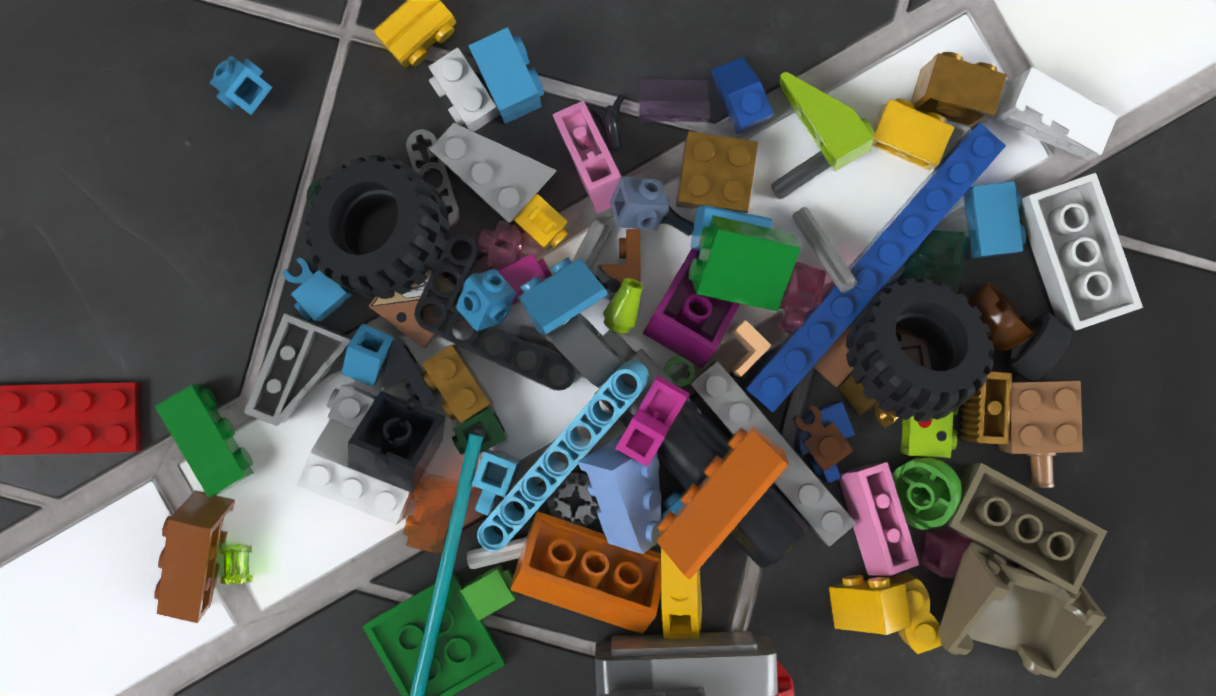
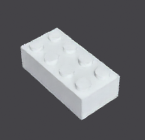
M1096 173L1022 198L1019 214L1052 309L1058 320L1068 326L1071 331H1076L1143 308Z

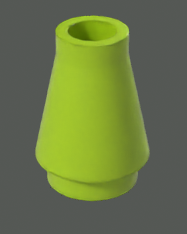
M631 278L623 280L621 287L603 311L605 317L603 323L607 328L617 333L626 334L630 332L631 328L636 326L641 293L644 288L642 283Z

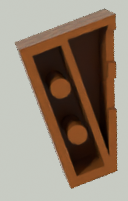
M195 490L172 516L166 518L162 528V536L166 537L165 547L161 551L158 560V568L162 569V573L154 592V598L158 600L156 614L198 624L210 608L220 568V563H216L219 542H226L228 534L227 531L221 529L224 517L229 511H233L235 499L217 495L208 498L206 493Z

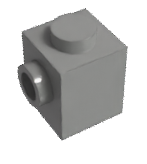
M351 384L341 385L340 389L335 388L328 400L327 408L331 410L327 418L356 430L377 396Z

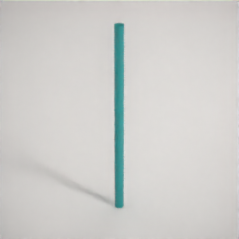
M469 434L410 696L425 695L472 489V482L484 437L479 434Z

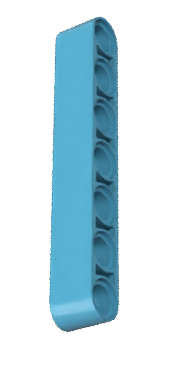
M627 361L613 373L481 524L477 531V538L483 548L493 552L504 548L578 465L577 461L587 455L635 401L649 382V373L644 364L639 361ZM626 373L634 376L637 381V387L632 388L625 385L622 380V374ZM599 400L610 402L614 413L603 411ZM577 426L587 428L591 438L582 437L578 433ZM555 452L564 453L569 462L562 463L559 461ZM534 476L543 479L546 483V488L538 486ZM513 501L519 502L524 507L525 512L517 510L513 505ZM492 525L499 527L503 535L497 534L493 530Z

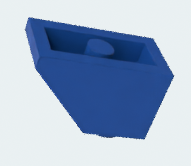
M743 57L710 71L737 135L769 122L774 115L760 80Z

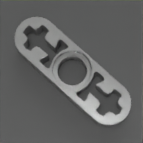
M416 130L409 135L406 142L412 168L423 178L430 170H438L442 173L443 182L436 190L440 195L448 190L449 195L442 196V199L447 208H453V212L448 214L449 228H451L460 218V209L447 167L438 159V163H427L419 168L418 163H425V160L419 150L414 151V147L419 145L418 140L424 138L427 143L432 142L433 146L437 139L428 130ZM429 146L427 148V152L429 158L431 159V161H433L434 159H436V157L429 151V149L432 147Z

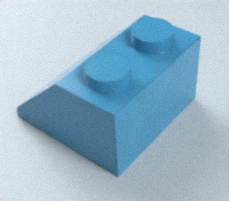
M567 257L551 267L554 274L541 281L540 277L536 276L520 287L524 293L517 296V299L539 333H549L609 295L581 258L572 262Z

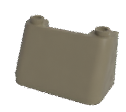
M971 542L962 554L938 635L941 639V645L952 654L967 655L973 649L974 644L972 640L1017 651L1022 658V664L1028 671L1035 675L1042 674L1057 678L1106 619V616L1083 585H1081L1078 594L1073 595L980 543Z

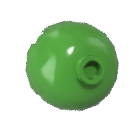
M917 457L902 464L892 474L907 525L920 530L940 527L946 524L957 511L963 496L961 481L954 469L944 461L933 457Z

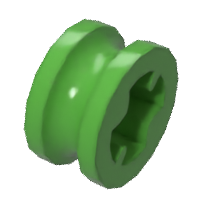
M681 356L670 358L664 366V372L670 378V375L674 373L669 372L672 364L680 365L684 362L688 366L685 371H689L686 379L680 377L677 381L673 380L678 387L688 385L695 376L694 364Z

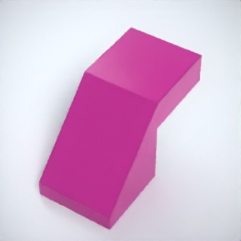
M657 375L615 449L648 467L689 393Z

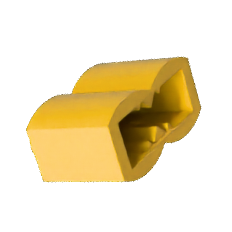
M908 572L889 578L892 583H905L912 627L898 631L902 640L917 654L942 646L938 635L940 625L930 613V598L923 583Z

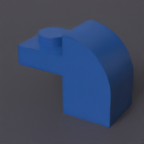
M834 401L818 408L822 414L821 423L823 426L832 421L845 439L855 435L843 402ZM811 411L803 417L802 422L804 424H808L813 420ZM798 427L795 433V448L797 453L804 455L809 453L802 441L810 435L807 431H803ZM813 457L808 458L811 469L816 477L821 476L822 480L827 483L841 478L836 464L824 472Z

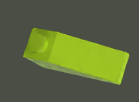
M784 72L780 75L781 92L834 172L871 151L875 134L866 118L860 119L856 111L792 74Z

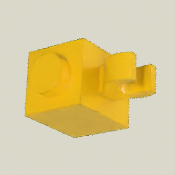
M537 193L513 219L545 251L550 245L554 249L557 248L569 234L565 230L569 226L568 221Z

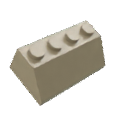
M983 463L967 464L960 477L963 496L957 511L948 521V527L1071 594L1077 595L1107 531Z

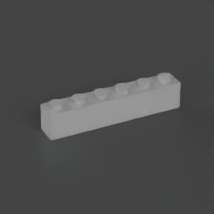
M718 361L711 363L689 383L691 388L732 436L739 428H743L746 431L752 424L785 451L789 465L773 484L808 521V525L826 545L830 547L856 525L855 521Z

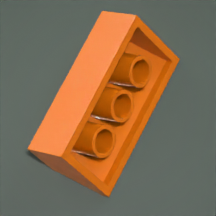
M752 424L746 431L743 428H739L727 443L731 449L722 459L717 455L704 470L707 477L699 486L693 483L680 498V501L684 503L675 514L669 511L657 525V528L660 530L657 543L689 580L789 465L785 451Z
M536 511L517 562L510 590L643 634L657 614L661 593V553L647 550L645 553L640 554L608 544L603 533Z

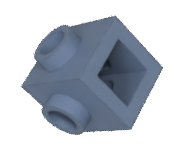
M621 177L610 200L617 227L657 230L661 220L669 211V198L665 195L661 180Z

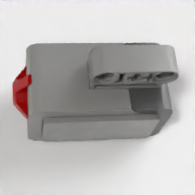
M750 631L700 633L699 639H664L663 634L612 636L611 640H602L596 643V696H794L793 679L777 660V652L769 637L753 635Z

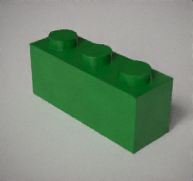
M195 384L156 405L155 408L207 497L210 498L253 475L254 471L251 468L253 461L246 449L243 447L239 448L233 437L235 430L226 417L222 418L215 407L218 405V402L213 392L208 387L204 388L202 384Z

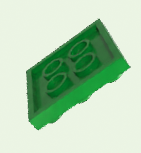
M456 572L452 573L424 696H453L506 665V660L484 621L476 619L460 590L463 585ZM435 583L362 625L401 696H410Z

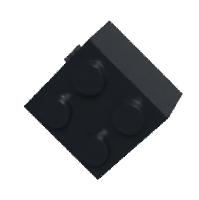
M380 391L348 441V468L413 493L443 441L445 416L421 407L420 402L415 398H409L406 401ZM411 403L415 404L414 408L410 406Z

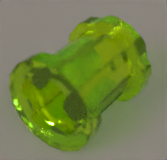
M252 545L220 547V553L224 554L222 584L253 582V575L249 574V553L253 551Z

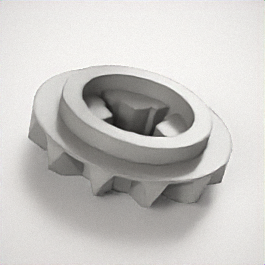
M576 472L570 473L547 498L549 512L553 517L582 527L588 526L597 519L596 511L600 507L596 497L589 494L587 486L590 484L588 475ZM575 486H579L580 498L591 503L579 505L575 515H572L571 505L564 500H560V498L571 497L573 491H575Z

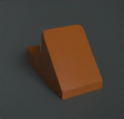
M626 229V238H619V259H626V264L598 265V268L609 279H617L620 285H622L625 278L635 279L641 283L640 229Z

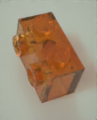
M429 473L423 477V481L418 483L412 495V501L417 502L414 515H408L403 535L408 536L406 546L437 554L443 552L459 480Z

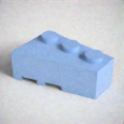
M620 435L577 462L580 470L586 471L589 477L590 484L587 488L589 494L596 497L600 508L596 512L608 544L643 554L657 544V537L660 532L657 528V525L662 520L658 472L659 460L656 452L647 467L615 449L623 436Z

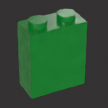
M712 215L709 227L705 226L700 236V247L702 249L699 258L692 261L689 271V279L693 282L696 294L778 312L801 249L794 234Z

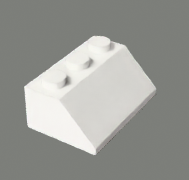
M330 419L308 456L297 486L397 525L403 520L413 493L348 468V441L355 430Z

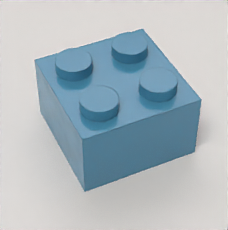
M507 27L468 45L504 124L542 107L540 96L544 95L543 85L535 68L533 67L528 70L526 67L530 62L519 35L512 37Z

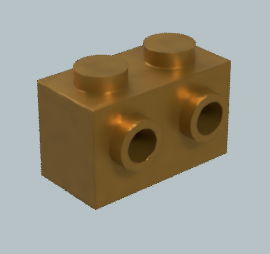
M451 344L422 363L426 370L422 373L424 380L432 391L438 388L445 399L441 405L452 421L457 418L460 423H463L494 403L457 345Z

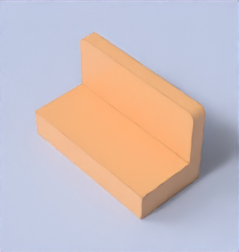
M746 320L738 322L729 331L748 350L730 370L734 376H742L772 346Z

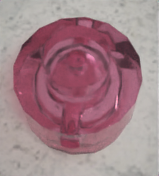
M500 220L495 231L486 228L482 229L477 251L488 253L487 266L501 270L519 261L524 238L515 224ZM504 243L509 245V248L504 249L499 247V245Z

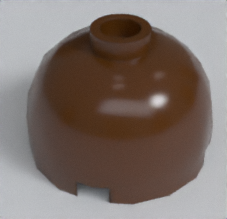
M986 282L968 301L972 308L976 306L981 312L982 316L980 319L982 323H987L991 333L988 340L993 341L994 350L1008 351L1015 349L1036 333L1024 315H1020L1014 308L1015 305L991 283Z

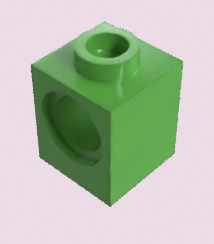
M501 564L464 584L460 590L478 621L516 599L517 592L510 590L514 575L509 569L504 571Z

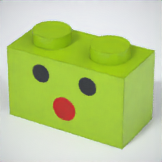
M959 408L944 418L938 420L931 418L928 422H917L914 420V416L908 420L902 419L901 453L909 456L951 458V451L955 450L957 446V432L953 429V415H957Z

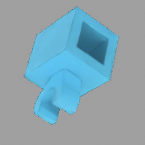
M491 448L483 452L472 482V486L482 489L475 511L489 515L497 495L505 498L509 494L522 460Z

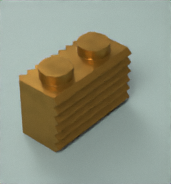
M989 373L987 381L982 388L963 403L964 406L961 408L963 414L960 415L963 419L960 422L963 426L960 429L962 432L959 436L961 440L976 443L1008 444L1012 373Z

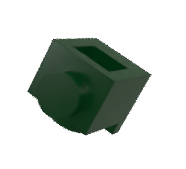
M490 407L452 428L456 435L451 438L460 455H463L466 451L469 434L473 433L476 427H480L485 431V438L482 441L480 453L506 440L509 436L494 408Z

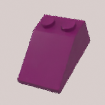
M691 249L642 334L698 367L703 368L720 344L740 303L696 294L693 282L689 279V271L692 261L699 258L700 250Z

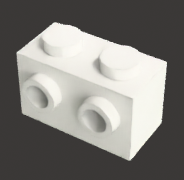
M459 48L454 49L428 66L434 76L429 79V82L440 98L447 95L453 105L448 111L458 125L462 126L465 124L469 130L474 132L500 115L497 106Z

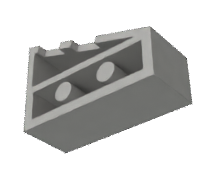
M453 123L429 149L436 158L508 223L514 219L557 171L456 123Z
M284 313L243 413L275 426L284 423L346 352L352 338L294 314Z

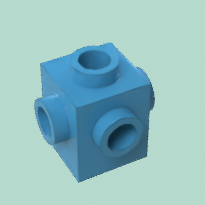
M230 56L227 61H223L217 66L213 79L210 81V84L220 91L216 96L220 101L232 110L238 105L250 115H252L273 88L260 78L263 71L247 58L241 63L233 56Z
M496 269L483 273H474L466 279L456 304L457 310L476 332L502 323L511 311L510 306L515 298L516 291Z

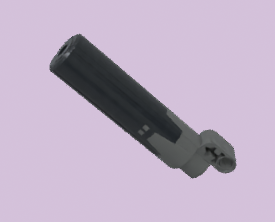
M580 313L572 317L551 337L557 349L590 383L598 387L594 394L599 391L623 363L633 360L644 364L649 373V382L641 394L618 419L626 428L639 409L657 375L677 386L642 348L636 353L617 332L612 330L602 335ZM626 373L622 374V380L625 385L632 388L637 387V381L634 376ZM687 397L657 450V458L659 463L687 490L693 483L699 486L707 477L704 470L717 455L722 459L731 447L727 445L729 439ZM600 400L612 413H614L613 406L610 402L606 400ZM771 485L731 531L729 536L760 568H766L778 562L797 544L798 540L806 533L808 521Z

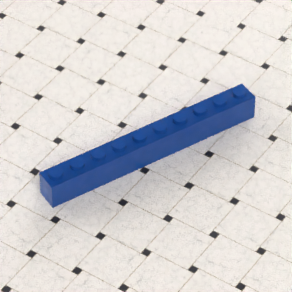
M981 123L970 128L849 265V270L857 280L856 286L843 293L840 292L834 283L742 389L767 411L774 412L855 320L873 296L883 288L1002 152L1006 145Z

